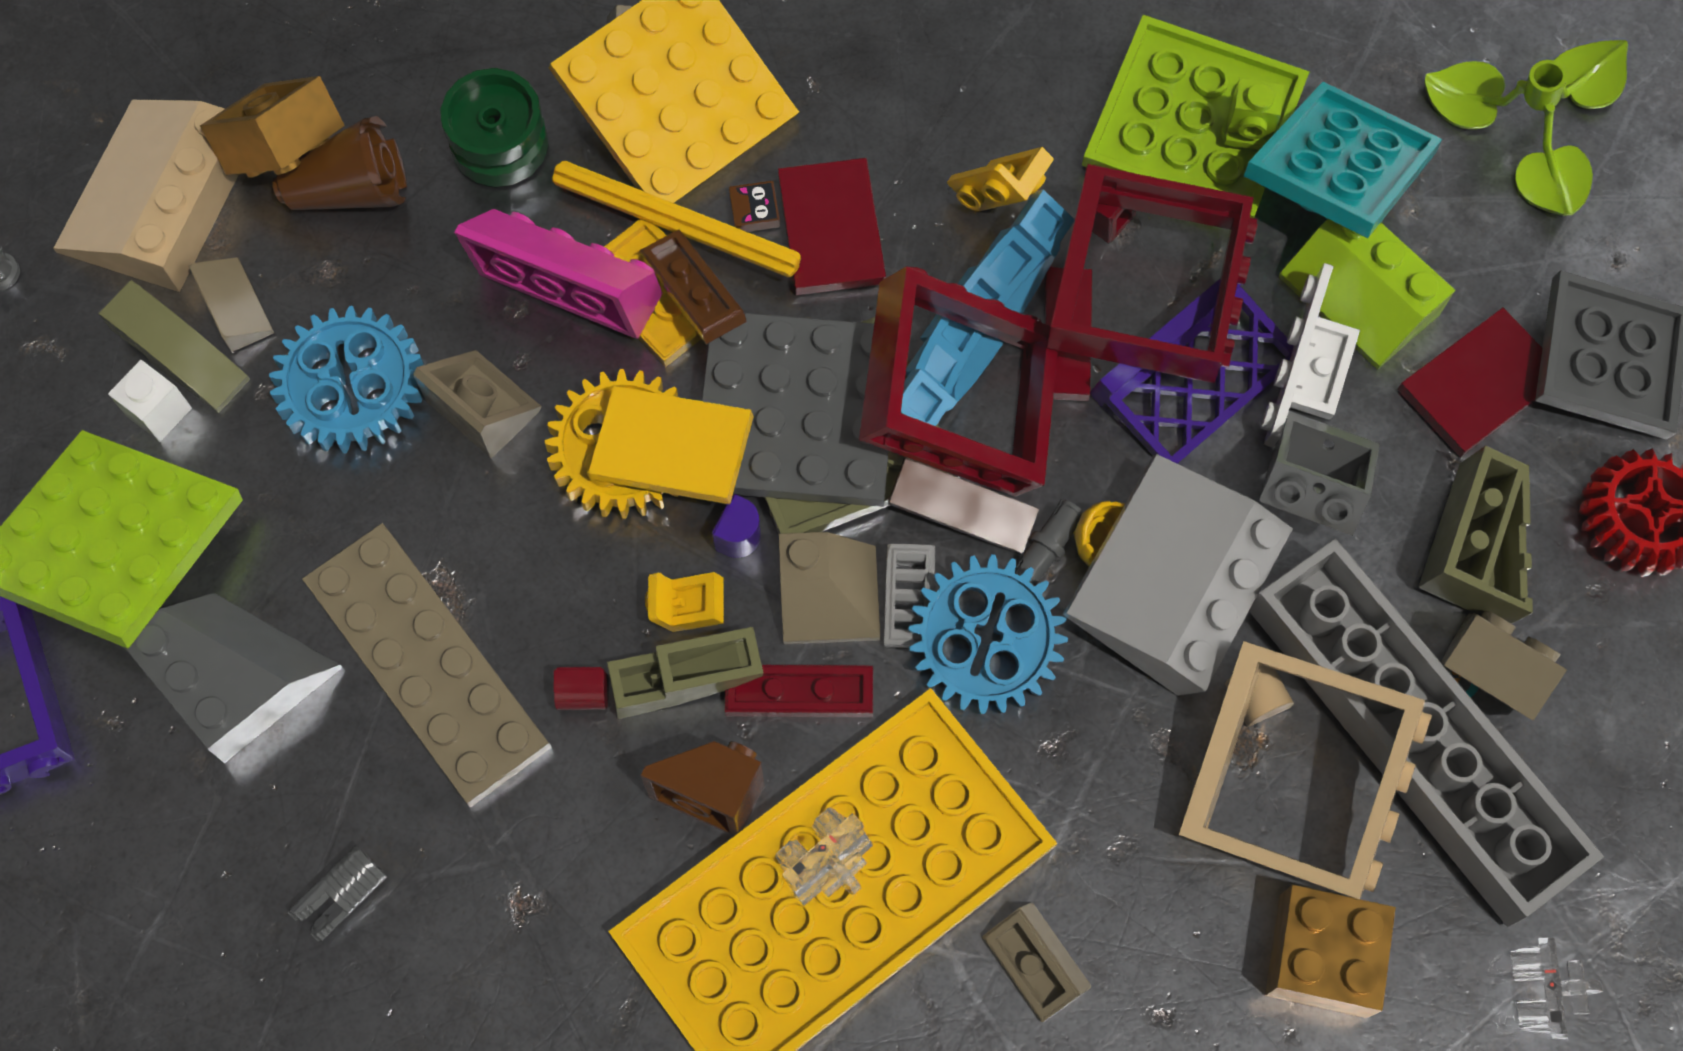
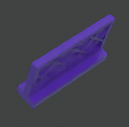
M1220 279L1149 339L1194 348V339L1197 336L1209 337L1211 328L1209 326L1212 323ZM1237 284L1235 297L1243 298L1241 309L1249 317V331L1228 329L1227 338L1249 341L1248 362L1230 361L1229 368L1220 367L1216 377V391L1193 389V379L1184 377V388L1160 385L1161 372L1120 363L1100 379L1090 391V395L1101 407L1106 403L1152 455L1158 454L1178 464L1275 380L1280 363L1277 365L1258 364V342L1273 343L1286 357L1284 359L1290 361L1294 345L1287 343L1288 338L1246 293L1241 284ZM1225 369L1248 372V391L1244 394L1225 392ZM1257 373H1266V375L1257 382ZM1152 375V384H1142ZM1131 392L1151 393V416L1135 415L1122 400ZM1160 394L1184 397L1183 419L1159 417ZM1192 398L1216 400L1215 419L1212 422L1192 420ZM1224 401L1234 402L1224 410ZM1145 425H1151L1150 431L1145 427ZM1159 426L1183 428L1182 448L1173 456L1159 442ZM1191 429L1201 430L1191 439Z

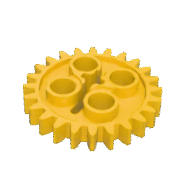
M620 369L617 380L610 382L605 372H600V385L596 387L588 380H582L585 393L581 396L568 390L566 393L571 406H555L557 417L561 421L548 422L549 432L554 437L545 440L547 452L553 454L547 458L550 470L558 471L554 475L558 487L568 485L566 493L570 501L583 495L581 502L585 511H589L596 503H599L602 517L605 518L609 515L612 507H618L622 519H626L629 507L636 506L638 512L642 516H646V503L651 500L660 509L664 508L663 492L592 480L588 471L600 433L588 435L583 433V431L591 424L603 423L613 386L678 397L677 388L674 386L662 393L663 384L661 377H656L647 385L645 384L643 371L639 370L633 381H627L624 369Z

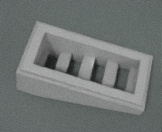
M887 545L884 647L909 648L921 641L920 635L912 634L905 629H894L895 621L922 622L923 620L911 611L912 609H895V602L923 603L925 607L928 606L929 602L921 595V590L896 589V582L924 583V588L934 591V545ZM896 566H922L924 569H896Z

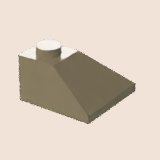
M830 532L779 534L783 643L808 644L880 640L876 546Z

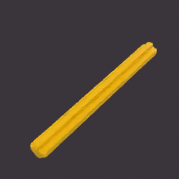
M562 161L554 168L552 182L558 187L674 232L680 229L684 236L785 277H792L799 268L801 255L797 251L571 162Z

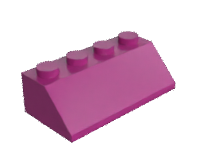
M492 209L459 224L454 232L480 276L636 339L639 338L663 294L655 271L646 263L636 259H631L630 262L615 257L607 248L596 243H591L590 246L579 243L571 235L558 228L552 227L550 230H546L536 226L531 219L518 212H511L508 215Z

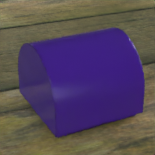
M735 494L732 496L730 505L727 504L712 532L714 547L717 552L731 558H742L753 553L760 543L761 530L758 511L752 502Z

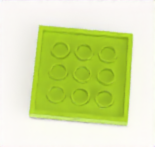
M1142 15L1083 156L1082 166L1087 167L1088 164L1254 197L1250 215L1251 218H1254L1266 187L1244 177V173L1249 161L1259 150L1224 145L1229 108L1239 77L1285 84L1281 117L1274 132L1275 134L1295 112L1310 71Z
M81 430L0 526V596L128 649L243 499L239 490L235 487Z

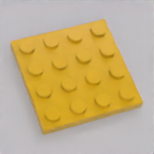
M642 0L554 60L548 67L634 186L639 190L672 203H676L799 113L719 0Z

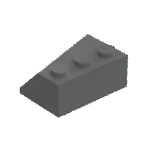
M215 593L160 608L128 649L125 648L205 747L224 763L343 668L337 662Z

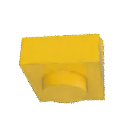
M715 572L678 579H670L661 573L649 574L648 591L645 595L648 619L672 632L724 624V577Z

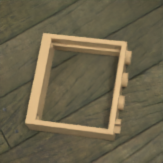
M1243 641L1179 835L1360 900L1364 889L1374 892L1382 870L1383 863L1374 860L1380 840L1388 843L1391 842L1400 813L1390 810L1396 790L1407 793L1416 764L1406 760L1412 742L1423 744L1432 715L1422 712L1425 700ZM1262 665L1404 711L1350 878L1208 828Z

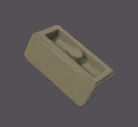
M238 257L197 262L189 265L217 328L231 352L274 334L271 324Z
M1033 903L1018 908L982 936L1041 1022L1046 1021L1091 989L1087 978Z

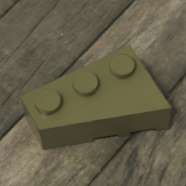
M1486 445L1459 464L1418 588L1480 616L1484 610L1491 611L1511 624L1533 613L1532 598H1528L1527 571L1532 568L1531 553H1527L1526 526L1531 524L1529 465Z

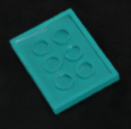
M1322 82L1253 156L1247 165L1244 177L1298 203L1307 211L1316 212L1369 238L1434 157L1442 139L1334 86Z

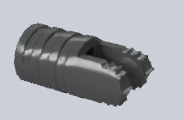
M355 845L290 908L288 914L295 921L299 920L302 922L331 897L335 902L322 913V916L311 927L310 935L318 942L323 941L387 878V875Z

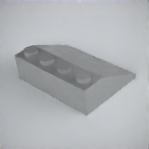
M1158 454L1153 455L1068 603L1063 615L1177 696L1205 692L1293 528L1255 500Z

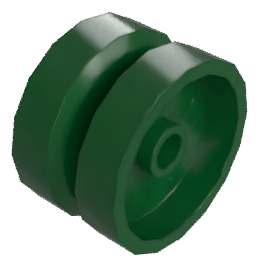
M489 68L475 70L458 79L446 92L440 108L442 128L449 142L452 157L464 175L476 183L488 186L514 185L531 176L543 163L549 146L547 129L542 116L538 95L529 81L513 71Z

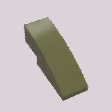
M132 280L98 313L114 333L143 353L150 363L217 413H220L250 380L248 375L208 340Z
M753 627L656 646V652L607 662L618 719L680 705L739 686L763 676Z

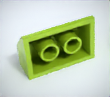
M1328 219L1317 229L1279 274V278L1301 297L1308 275L1317 276L1324 263L1332 265L1333 270L1319 316L1323 319L1360 330L1355 350L1377 370L1442 313L1456 291L1382 223L1378 225L1369 238H1366Z

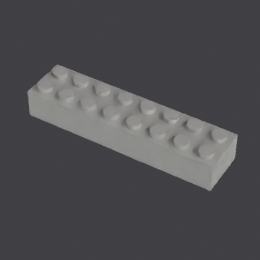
M1336 538L1258 594L1249 612L1283 654L1425 700L1422 712L1432 715L1423 744L1412 742L1406 761L1414 763L1416 766L1407 793L1397 790L1396 792L1507 927L1527 918L1604 858L1603 854ZM1305 679L1378 770L1384 774L1404 711Z

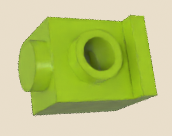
M1239 77L1229 108L1224 145L1260 150L1274 135L1281 117L1285 84Z

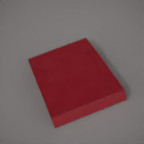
M867 158L778 168L789 249L797 251L801 255L799 268L793 275L796 295L879 285L880 281L886 278Z
M1502 307L1404 380L1397 390L1461 458L1535 402L1542 347Z

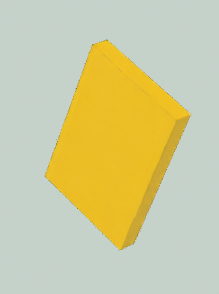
M639 219L604 247L611 251L615 257L630 262L631 259H636L643 262L639 250L667 235L657 225ZM659 283L663 294L638 339L666 368L702 338Z
M613 386L588 474L592 480L730 505L754 418L753 413L750 409Z

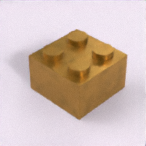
M320 76L264 83L200 125L225 174L246 173L248 177H255L266 171H274L276 175H280L295 169L301 163L299 157L320 146L332 134L345 126Z
M1291 885L1279 897L1265 996L1363 1018H1369L1383 1011L1396 907Z

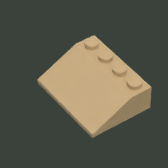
M132 100L53 248L55 252L180 292L191 271L189 265L195 263L239 175L225 174L200 127L201 124L225 108L202 101Z

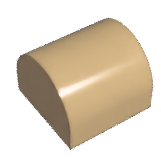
M1262 665L1244 719L1247 727L1293 706L1294 702L1276 669ZM1230 677V678L1226 681V683H1225V686H1226L1227 689H1228V686H1229L1231 677Z

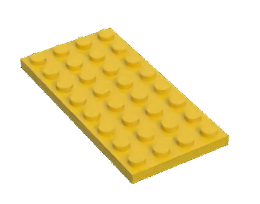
M930 688L608 932L695 1051H798L1054 849L1057 842ZM830 835L837 841L836 843L829 838ZM819 845H826V851L818 852ZM801 862L806 869L798 875L792 868Z

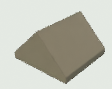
M477 350L416 367L413 374L425 401L491 459L538 414L542 407Z

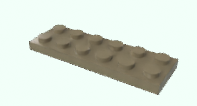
M383 523L302 578L470 808L551 749L549 742Z

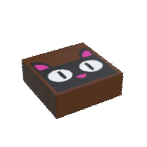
M773 181L729 187L734 226L746 232L780 228Z

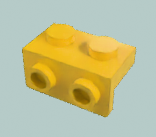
M1043 147L990 160L988 165L953 174L947 181V184L957 193L956 197L959 202L975 212L1026 201L1030 195L1034 194L1044 184L1046 180L1044 174L1054 158Z

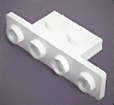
M1324 263L1317 276L1309 274L1300 297L1301 302L1307 303L1303 318L1295 317L1287 339L1288 344L1294 345L1290 361L1282 359L1274 380V386L1280 387L1281 390L1277 402L1268 403L1260 428L1267 430L1264 445L1274 447L1279 440L1290 408L1331 420L1335 415L1360 330L1318 317L1333 270L1332 265Z

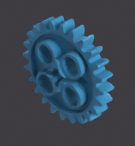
M349 306L345 317L339 318L334 308H330L328 321L322 322L315 314L311 316L313 328L309 331L299 325L295 326V330L300 337L297 342L289 339L282 340L288 355H274L273 357L276 365L281 370L269 373L273 384L277 386L270 391V395L276 404H279L275 409L282 420H287L286 424L291 432L296 434L301 431L300 435L308 445L318 438V443L323 451H328L334 441H337L342 453H347L351 441H357L362 451H366L369 437L374 436L378 442L384 444L385 436L383 430L389 428L396 433H400L401 428L397 422L399 416L413 419L414 417L408 403L422 402L419 390L415 388L419 386L413 374L416 367L424 365L420 354H416L419 350L414 339H407L408 334L402 324L394 327L388 314H385L377 321L373 309L368 307L362 317L359 318L354 307ZM339 344H344L345 359L352 371L349 378L359 408V412L355 415H352L351 399L344 387L347 381L343 366L339 360L337 350ZM375 348V351L370 356L358 357L359 353L363 350ZM329 359L324 367L312 369L317 361ZM385 389L380 397L366 399L371 391ZM338 400L334 408L328 411H320L326 402Z
M991 554L986 568H981L975 555L970 556L968 571L965 572L954 561L950 564L952 574L950 580L939 573L933 576L939 588L937 592L927 588H922L920 591L921 595L929 602L928 606H913L911 610L915 615L923 619L922 624L908 626V632L921 636V641L910 646L909 652L924 653L925 657L915 669L916 671L931 669L933 675L928 680L926 686L931 688L941 682L945 686L941 697L942 701L945 702L954 693L960 695V710H965L971 700H977L979 714H985L989 701H994L998 711L1005 713L1007 698L1009 697L1019 707L1025 706L1023 691L1027 689L1032 694L1040 696L1042 690L1036 680L1040 677L1045 680L1054 681L1056 677L1047 665L1049 662L1062 663L1065 659L1059 653L1053 651L1054 645L1068 642V637L1056 634L1054 628L1066 622V617L1052 616L1050 611L1060 602L1059 597L1044 599L1042 594L1047 589L1049 582L1046 580L1033 586L1030 583L1034 572L1032 567L1028 568L1021 576L1015 574L1016 559L1012 558L1004 569H999L996 555ZM973 590L983 596L985 610L981 615L972 617L961 611L958 602L963 592ZM997 593H1002L1005 598L994 625V633L1000 635V641H992L987 646L978 676H972L970 669L981 643V637L974 633L975 627L983 628L986 625ZM1020 606L1030 613L1031 626L1028 631L1017 633L1007 626L1005 617L1010 607ZM959 636L966 640L969 644L970 653L965 662L958 664L946 659L942 649L943 643L947 638ZM995 653H1008L1015 660L1016 669L1011 678L1002 680L992 674L989 665L990 659Z

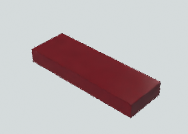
M1050 267L1045 275L1044 323L1049 326L1052 323L1064 268ZM1092 269L1083 270L1072 323L1091 326ZM1058 351L1053 400L1089 401L1091 357Z
M762 665V677L725 690V716L873 718V666Z

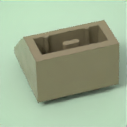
M1484 610L1481 617L1469 612L1444 655L1441 664L1534 721L1567 671V669L1556 663L1561 654L1535 638L1533 639L1528 636L1523 643L1511 636L1516 627L1491 611Z

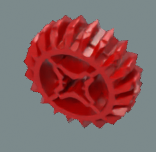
M1653 448L1645 450L1640 456L1632 449L1625 452L1621 458L1617 455L1609 458L1601 468L1598 467L1591 474L1590 482L1583 488L1581 494L1586 500L1580 505L1578 513L1589 517L1583 522L1581 530L1594 532L1596 535L1591 540L1590 547H1600L1602 545L1607 550L1604 562L1612 561L1617 557L1621 559L1622 572L1629 571L1636 565L1641 577L1650 575L1654 570L1662 576L1669 574L1674 568L1677 570L1679 568L1683 569V464L1679 468L1673 465L1672 453L1664 455L1658 460ZM1635 483V491L1631 495L1627 494L1624 498L1615 497L1617 486ZM1670 526L1679 527L1675 541L1659 543V535L1664 530H1667Z

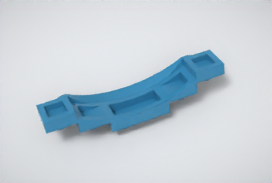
M1045 190L1035 192L1012 226L1000 231L978 265L968 268L958 284L964 286L970 293L985 299L998 300L1006 308L1023 314L1060 251V242L1075 219ZM938 314L935 315L920 337L924 343L906 368V375L908 377L904 383L901 408L902 414L934 426L938 424L944 413L953 409L973 386L1004 343L1000 339Z

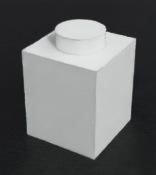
M142 360L108 393L127 418L159 442L192 409L173 383Z

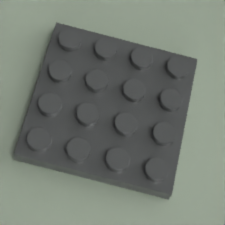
M744 313L747 320L746 323L709 343L702 401L750 409L754 416L733 494L884 507L889 451L859 440L874 324Z

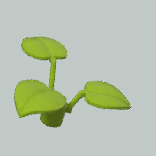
M1626 40L1593 42L1567 50L1555 60L1539 61L1531 68L1528 80H1519L1516 88L1506 96H1503L1506 84L1502 74L1496 67L1478 61L1462 62L1438 72L1427 73L1424 80L1425 89L1436 112L1448 123L1462 129L1472 130L1490 126L1496 119L1497 106H1507L1520 94H1524V99L1531 108L1537 111H1544V153H1531L1520 161L1515 172L1516 188L1522 198L1531 205L1560 216H1571L1585 204L1591 190L1593 173L1589 159L1578 147L1567 145L1553 151L1552 130L1555 106L1561 98L1564 99L1568 96L1571 97L1577 106L1585 109L1604 108L1614 103L1621 96L1627 80L1628 42Z

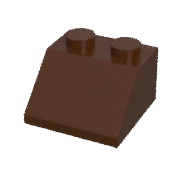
M713 741L645 766L640 775L650 799L731 836H735L745 828L765 786L762 764L756 760L757 753L733 741H730L728 746Z

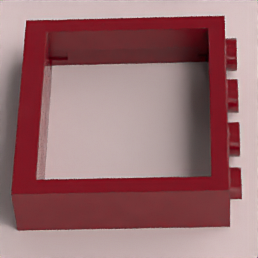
M1088 164L1050 327L1047 348L1215 383L1220 367L1229 368L1235 340L1228 339L1227 334L1229 325L1237 326L1243 298L1235 297L1237 284L1245 285L1250 267L1251 257L1243 256L1245 243L1253 244L1257 230V219L1250 217L1254 197ZM1098 203L1230 230L1206 350L1072 323Z
M906 266L883 279L879 283L859 440L1015 497L1044 486L1058 350L1047 348L1051 326L1042 323L1041 319L1036 316L1023 315L1006 308L998 300L985 299L970 293L962 285L946 283L929 276L925 270L918 267ZM914 305L1023 349L1012 455L901 413Z

